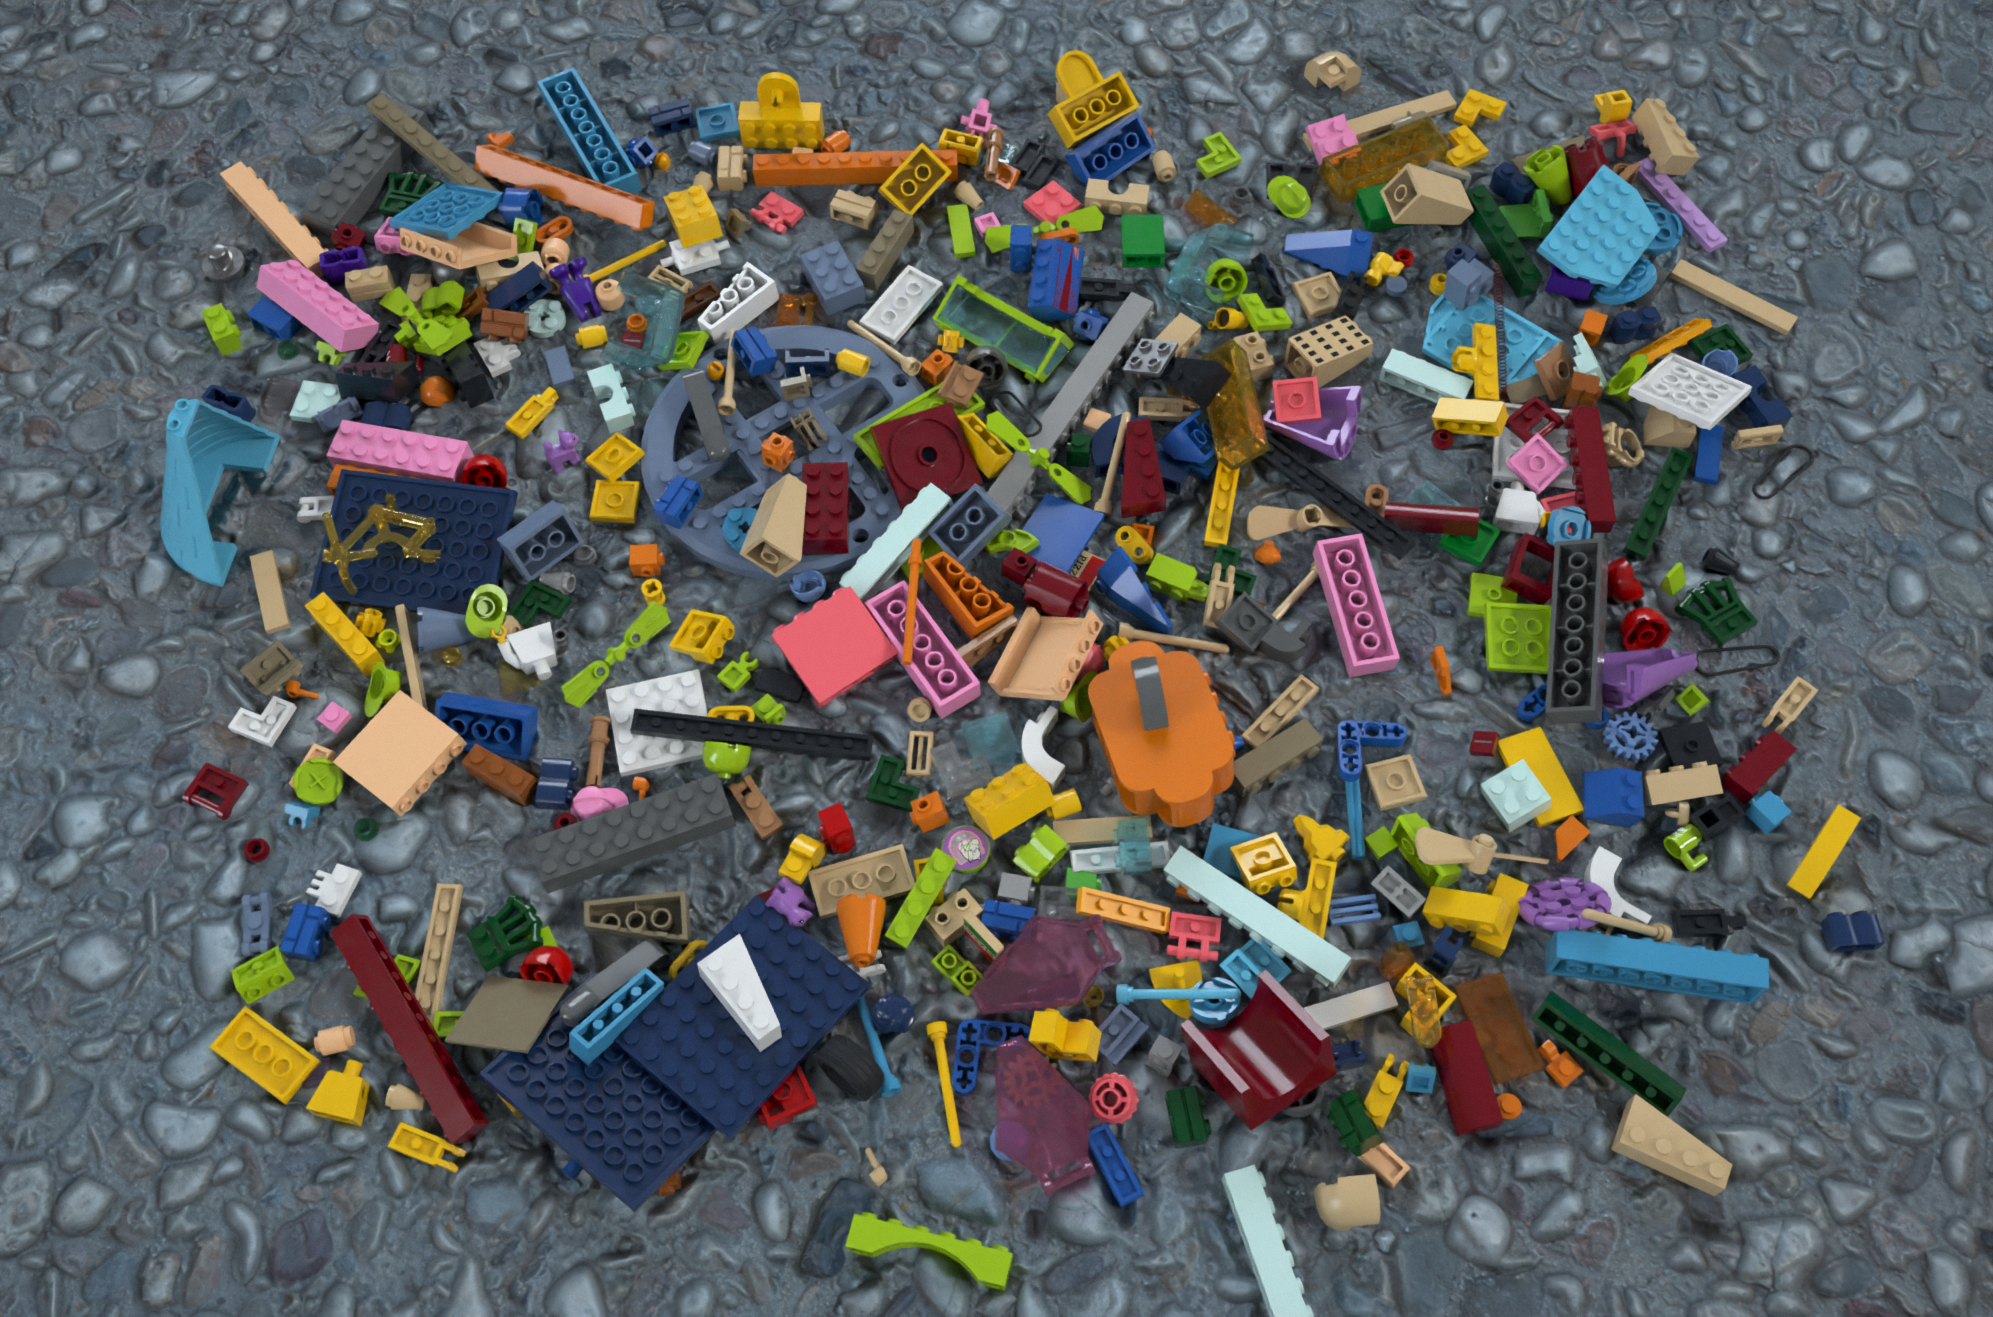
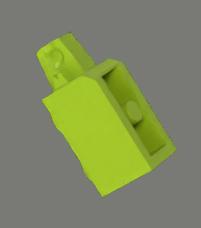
M1156 553L1145 577V582L1149 589L1155 592H1162L1174 600H1181L1186 603L1189 598L1203 602L1207 600L1209 585L1197 579V571L1194 567Z

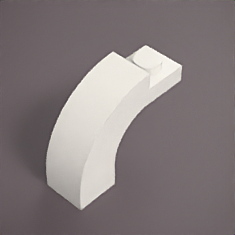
M1049 706L1046 712L1042 711L1039 714L1036 722L1029 719L1022 734L1023 763L1026 762L1035 772L1037 771L1047 780L1053 794L1065 776V765L1050 757L1042 745L1058 721V710Z
M1599 846L1588 863L1584 875V883L1593 882L1601 886L1608 893L1612 903L1610 915L1647 925L1652 916L1623 900L1615 889L1614 874L1622 858Z

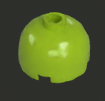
M1221 258L1210 264L1205 272L1204 283L1212 299L1218 302L1232 301L1230 298L1236 295L1239 297L1245 291L1248 278L1245 270L1237 261Z
M709 741L703 744L704 764L709 771L718 773L719 778L731 779V775L740 774L748 765L751 747Z

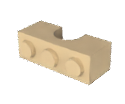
M1088 178L1085 208L1097 205L1101 213L1146 215L1150 185L1129 183L1128 190L1125 193L1113 194L1108 189L1109 181Z
M539 252L517 254L518 265L513 268H503L497 261L477 265L476 275L480 287L485 290L484 294L492 292L532 261L544 269Z

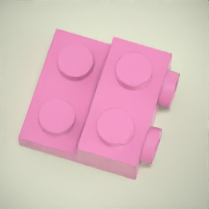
M1344 114L1308 125L1305 128L1319 166L1324 164L1327 166L1334 165L1342 158H1345V160L1352 159L1357 156L1356 153L1361 149L1354 130L1350 131Z
M388 217L374 235L376 250L383 254L401 253L404 256L417 255L400 249V230L390 227L388 220L393 217Z

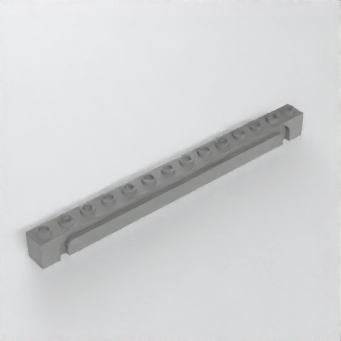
M1133 292L1129 294L1039 421L1042 424L1041 432L1034 437H1027L1032 449L1039 450L1043 447L1049 451L1048 462L1055 459L1058 448L1061 445H1065L1070 431L1077 428L1082 414H1086L1090 409L1092 400L1099 397L1102 386L1110 381L1114 369L1120 367L1124 355L1130 353L1136 338L1142 336L1145 325L1152 322L1155 315L1153 301ZM1038 424L1035 425L1030 434L1035 433L1039 429ZM1017 451L987 492L1011 518L1015 509L1018 510L1021 507L1024 496L1033 490L1036 479L1042 477L1046 471L1041 466L1032 467L1029 462L1031 458L1026 455L1027 452Z

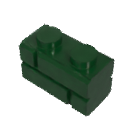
M1197 1086L1166 1091L1165 1101L1175 1149L1206 1144L1208 1135H1212L1209 1119H1204L1202 1109H1206L1204 1094L1198 1093Z
M1350 1089L1340 1095L1339 1098H1335L1327 1103L1326 1106L1330 1112L1327 1115V1119L1334 1129L1338 1128L1342 1136L1338 1140L1346 1152L1350 1151L1357 1157L1383 1143L1384 1139L1361 1096L1356 1091Z

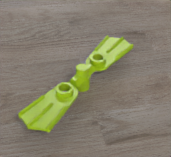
M1093 205L1060 216L1056 224L1055 222L1049 223L1048 221L1041 222L1039 226L1032 227V236L1064 229L1061 225L1062 222H1067L1069 227L1075 228L1078 233L1101 231L1104 215L1099 211L1097 205ZM1012 225L986 228L984 242L992 253L1010 248Z
M400 286L387 292L379 302L381 306L399 317H408L417 326V332L433 351L447 345L449 339L454 335L453 331L433 319L425 320L422 318L414 303Z
M998 410L986 416V430L1012 446L1016 451L1027 452L1026 455L1031 458L1029 462L1032 467L1041 466L1044 470L1048 469L1049 477L1078 505L1081 506L1091 500V487L1061 465L1056 463L1050 465L1048 462L1050 453L1046 448L1032 449L1029 440Z
M652 601L624 634V641L617 648L610 647L607 649V657L604 661L596 660L561 686L565 702L581 708L608 677L609 667L618 660H624L625 653L630 648L640 647L671 623L667 608ZM634 634H637L638 636L636 642L632 641V636ZM599 667H602L603 669L601 675H597V669Z

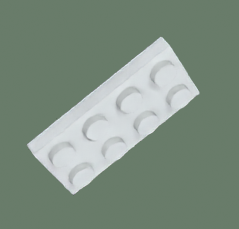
M908 265L859 321L860 325L895 345L941 292L943 283Z

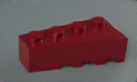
M1150 418L1127 422L1121 503L1122 518L1166 511V496Z

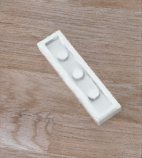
M1168 841L1070 851L1071 868L1074 873L1085 870L1092 874H1105L1164 868L1170 861Z
M1388 981L1304 1007L1303 1009L1324 1030L1397 1008L1398 1003Z

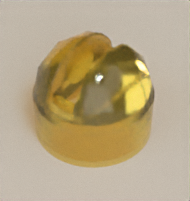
M447 647L442 653V659L449 667L458 666L462 662L463 656L456 647Z
M1089 985L1083 992L1082 999L1085 1005L1091 1008L1099 1006L1104 1000V991L1097 985ZM1095 995L1097 996V998L1094 1000L1090 999Z

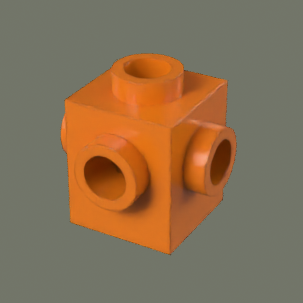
M773 432L761 445L763 464L781 473L794 459L793 441L786 436Z

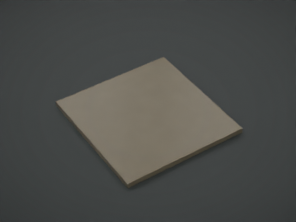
M489 975L445 1041L446 1043L528 1053L570 987L567 984Z

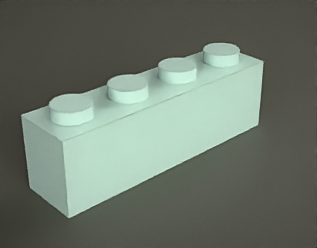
M1393 348L1382 367L1379 378L1382 382L1437 404L1440 397L1467 399L1474 382L1465 376L1458 375Z

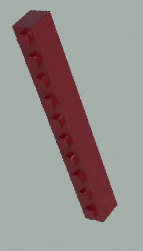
M352 914L331 932L336 948L345 957L347 967L354 973L358 980L359 988L368 997L371 1009L377 1013L382 1022L383 1030L391 1037L394 1049L403 1058L408 1073L414 1077L419 1086L420 1094L426 1098L431 1107L432 1115L443 1128V1134L451 1144L467 1143L490 1123L367 915Z

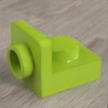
M768 693L750 707L754 711L755 717L761 723L780 725L787 716L785 707L781 703L778 704Z

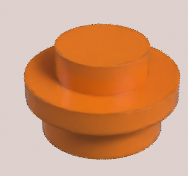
M636 313L628 317L626 326L629 332L643 333L648 327V322L645 317Z
M1509 1093L1498 1096L1497 1102L1502 1118L1504 1120L1516 1119L1522 1110L1519 1099Z

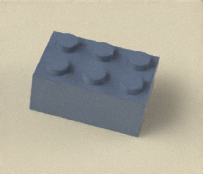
M838 240L800 255L802 272L827 316L866 301L864 284Z
M975 483L927 533L949 556L965 567L1012 518L983 487Z
M554 500L497 538L517 573L528 582L534 580L584 544L582 537L566 510Z

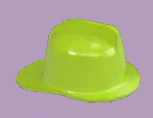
M1278 176L1268 184V197L1285 216L1292 219L1301 218L1309 211L1311 206L1310 197L1305 187L1292 177Z
M1639 354L1629 359L1608 382V386L1605 387V393L1610 396L1616 395L1625 403L1633 397L1628 395L1629 389L1643 377L1642 373L1647 367L1648 357L1645 354Z
M493 584L481 585L475 589L470 598L465 622L468 630L478 638L486 639L492 637L490 634L492 628L495 634L500 630L499 625L503 623L508 604L506 594L500 587Z
M382 661L376 662L372 669L370 685L364 703V711L367 717H373L380 709L381 704L388 703L401 689V672L387 669Z
M1088 672L1080 683L1072 686L1066 700L1062 701L1060 705L1061 712L1077 717L1082 723L1088 720L1093 710L1088 696V687L1092 679L1098 675L1097 672Z

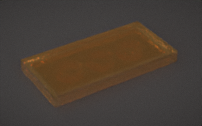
M1502 972L1454 987L1453 991L1457 995L1456 998L1466 1021L1472 1020L1485 1064L1495 1085L1544 1070L1545 1066Z

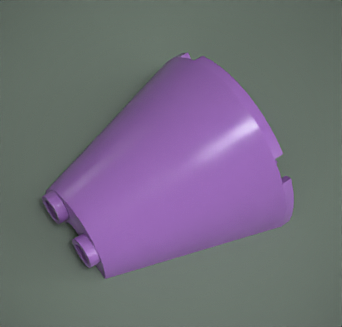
M1361 386L1318 388L1321 421L1286 425L1276 422L1274 400H1271L1269 410L1262 419L1263 427L1270 428L1334 459L1343 460L1348 455L1354 443L1359 425L1356 421L1358 419L1357 412L1361 413Z
M1669 648L1604 653L1602 705L1611 709H1622L1633 705L1689 671L1696 669L1697 653L1684 651L1679 656L1675 649Z

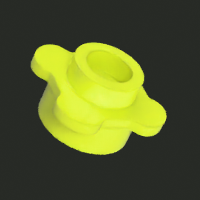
M386 629L379 634L375 644L378 648H383L387 653L391 654L396 651V647L401 643L400 634L397 635L394 630Z

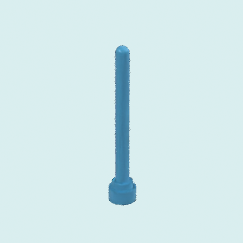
M863 995L856 1004L875 1061L884 1073V1082L879 1087L882 1097H890L899 1093L902 1088L899 1079L895 1078L890 1072L865 996Z

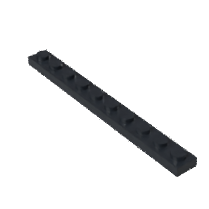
M1245 417L1229 431L1231 438L1397 559L1401 560L1416 545V540Z
M634 709L630 729L631 734L697 742H722L731 745L749 746L751 748L871 761L873 735L644 709Z

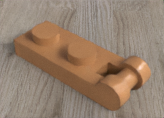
M747 774L742 777L743 780L736 784L733 782L728 785V789L764 841L784 829V826L756 786L752 777ZM748 788L750 793L743 797L741 792Z

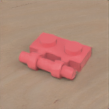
M772 191L759 203V211L755 208L750 211V216L754 217L755 221L760 224L764 223L774 232L778 231L782 234L787 230V227L784 226L785 224L792 228L804 215L802 208Z
M1172 911L1168 938L1178 940V946L1168 945L1166 955L1176 956V959L1183 960L1184 957L1199 959V962L1207 963V960L1217 962L1218 951L1208 949L1209 944L1219 945L1222 918ZM1186 941L1201 943V948L1186 947Z

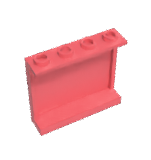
M851 586L845 589L843 587L837 589L828 600L824 601L822 599L818 601L809 612H801L792 619L793 622L790 624H782L773 630L774 634H772L771 642L773 644L776 643L814 697L813 702L818 709L895 661L898 652Z

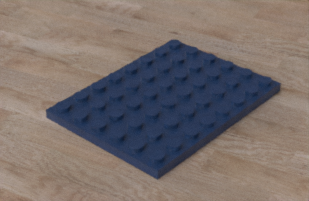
M341 469L309 597L314 599L324 592L333 602L393 610H395L397 605L404 604L408 612L417 613V607H427L466 615L470 598L475 589L485 584L498 586L505 552L497 538L511 528L518 492L510 489Z
M758 895L614 1039V1043L729 1141L870 989L869 982L799 927L790 926L785 916L772 906L767 907L765 905L766 901ZM738 934L741 935L781 1028L782 1037L761 1052L700 977L697 966L698 962Z
M594 973L559 1003L528 1053L505 1050L479 1072V1078L632 1211L636 1212L717 1130L615 1043H612L589 1065L569 1050V1033L574 1027L567 1026L561 1021L560 1008L586 982L597 975Z

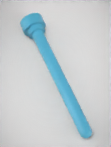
M1117 984L1116 988L1118 1005L1120 1003L1129 1005V1002H1134V1000L1237 999L1241 996V991L1238 988L1134 989V987H1129L1128 984Z

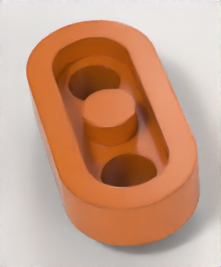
M559 216L538 228L535 237L537 245L543 247V244L549 238H560L563 240L569 236L574 230L571 219L567 216Z
M1070 227L1045 232L1038 238V240L1059 238L1073 245H1076L1080 239L1077 230Z

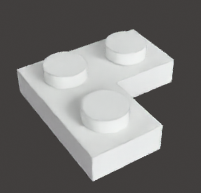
M273 696L261 715L240 708L228 728L234 733L272 747L297 707L294 703Z

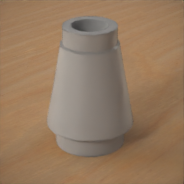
M570 572L542 573L539 583L562 594H567L568 592H573L576 579Z

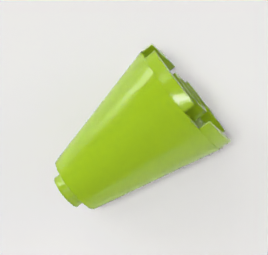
M1552 145V149L1546 151L1545 148H1542L1528 157L1525 161L1527 165L1526 167L1523 166V169L1539 189H1544L1546 197L1554 205H1564L1569 202L1572 196L1564 149L1559 145Z

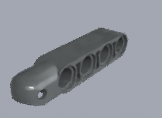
M700 369L683 374L682 377L708 457L713 462L723 461L729 457L730 449L704 370Z
M647 938L586 982L574 996L565 1001L560 1008L561 1021L570 1027L579 1025L645 967L653 974L661 969L669 960V953L654 939Z

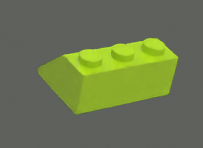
M1418 813L1398 816L1390 834L1398 842L1399 851L1430 890L1431 886L1447 888L1458 881L1462 873L1459 863L1429 865L1419 858L1416 850L1415 836L1419 828H1430L1429 823L1424 818L1421 819Z

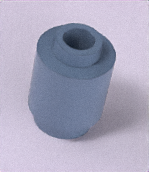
M701 141L690 143L687 153L693 161L708 167L717 163L718 150L716 147Z

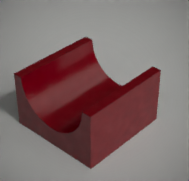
M1267 970L1257 975V988L1250 1003L1226 1026L1213 1030H1199L1189 1019L1180 1024L1190 1062L1250 1131L1337 1074L1330 1035Z

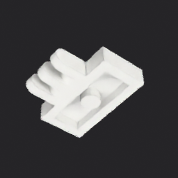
M508 337L500 341L484 338L473 343L493 378L511 370L512 367L509 361L519 357L521 354L514 342H508Z
M337 863L332 874L317 870L315 875L323 880L313 879L310 884L317 887L318 890L308 888L306 893L319 898L315 906L323 907L331 916L340 918L362 873L359 870Z

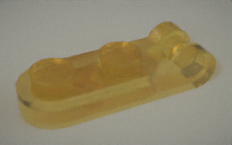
M1406 976L1405 990L1408 996L1414 1040L1423 1048L1434 1047L1441 1038V1025L1433 976H1423L1420 979H1415L1414 976ZM1417 989H1424L1425 994H1417Z

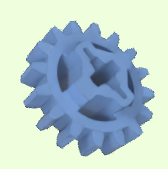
M1623 712L1621 717L1615 714L1612 720L1609 719L1602 733L1606 736L1603 743L1610 745L1607 749L1608 752H1616L1614 758L1617 759L1619 756H1622L1625 763L1629 758L1632 759L1633 763H1637L1639 759L1645 761L1654 752V747L1658 743V740L1654 739L1658 734L1657 731H1651L1654 724H1646V717L1643 716L1639 719L1636 712L1632 716H1629L1627 712Z

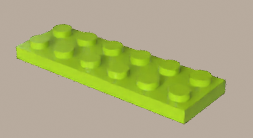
M942 383L854 434L853 440L880 471L884 469L869 429L875 425L948 403L945 401L946 399L936 397ZM975 392L966 410L953 405L956 416H961L972 412H979L984 408L985 402Z

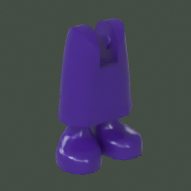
M585 257L577 258L567 266L566 264H561L549 270L551 278L559 281L562 285L559 291L581 323L589 320L584 304L587 305L594 318L602 315L590 277H583V270L587 266ZM569 274L573 278V282L570 281Z

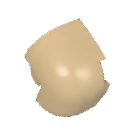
M1330 51L1307 62L1304 77L1315 88L1325 83L1330 89L1337 85L1343 91H1346L1359 84L1361 69L1346 54L1339 51Z
M1375 1174L1337 1178L1338 1182L1333 1184L1319 1183L1314 1190L1316 1208L1320 1218L1328 1227L1336 1231L1348 1232L1353 1226L1379 1224L1380 1200Z

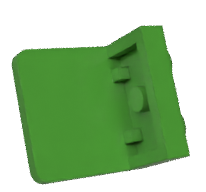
M1544 189L1535 191L1531 204L1504 205L1499 207L1519 240L1546 238L1550 227L1554 225V215L1549 210L1550 200L1546 198Z

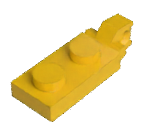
M549 386L541 395H533L505 424L506 429L523 440L553 409L554 403L559 398L557 391Z

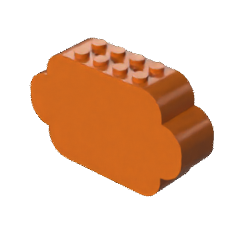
M1135 641L1120 646L1110 656L1109 670L1098 674L1092 679L1088 687V696L1093 708L1092 721L1121 801L1126 809L1137 815L1157 813L1161 820L1168 825L1186 827L1208 818L1214 809V795L1224 792L1231 786L1234 780V757H1236L1233 747L1235 739L1232 731H1227L1226 729L1227 720L1223 710L1219 711L1217 707L1219 705L1217 694L1215 691L1211 692L1209 688L1211 686L1209 675L1207 672L1203 673L1198 660L1193 655L1184 651L1164 653L1160 646L1150 641ZM1155 656L1164 693L1169 727L1145 731L1131 669V660Z

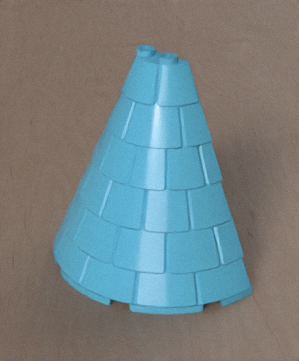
M179 399L175 402V408L168 415L166 424L163 497L160 516L161 536L169 555L183 571H188L195 575L202 582L223 587L238 548L234 543L213 541L206 516L224 468L267 473L280 436L198 399Z

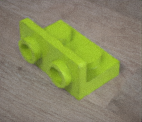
M279 945L231 970L235 988L247 1004L253 1003L295 979L287 966L285 956L279 951Z

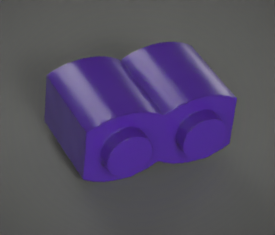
M348 247L341 251L329 250L319 254L320 267L330 283L345 281V272L369 268V262L362 247Z

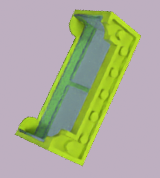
M958 274L932 318L938 324L936 327L943 332L944 329L960 331V337H964L965 340L976 346L991 345L998 348L1005 355L1007 363L1024 372L1025 378L1034 383L1036 380L1044 383L1072 349L1074 343L1064 332L1044 325L981 290L978 286L968 283L966 278Z

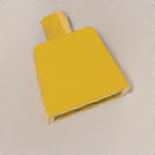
M348 1060L343 1073L329 1070L306 1109L316 1116L361 1126L370 1090V1084L365 1079L358 1077L363 1064L355 1060Z

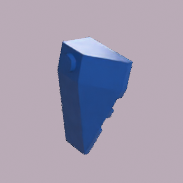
M1350 229L1290 234L1286 236L1284 254L1306 263L1311 261L1320 265V269L1325 271L1327 268L1333 270L1342 278H1346L1352 270L1355 272L1354 280H1359L1362 276L1364 277L1368 269L1373 232Z
M1212 401L1206 410L1203 408L1198 409L1175 427L1159 443L1163 446L1164 451L1173 459L1204 463L1215 454L1216 449L1214 446L1219 440L1217 436L1218 432L1222 430L1225 415Z
M1121 546L1118 547L1097 570L1095 582L1097 589L1100 593H1105L1109 600L1158 633L1172 635L1173 625L1159 602L1156 600L1152 601L1147 583H1141L1135 573L1138 569Z

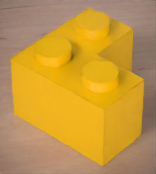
M1415 962L1399 980L1395 988L1397 993L1413 1005L1399 1025L1420 1042L1449 1009L1457 995Z
M1046 1008L1045 1011H1034L1029 1042L1045 1056L1048 1055L1049 1059L1096 1062L1102 1032L1090 1020L1079 1019L1078 1022H1070L1060 1014V1011Z

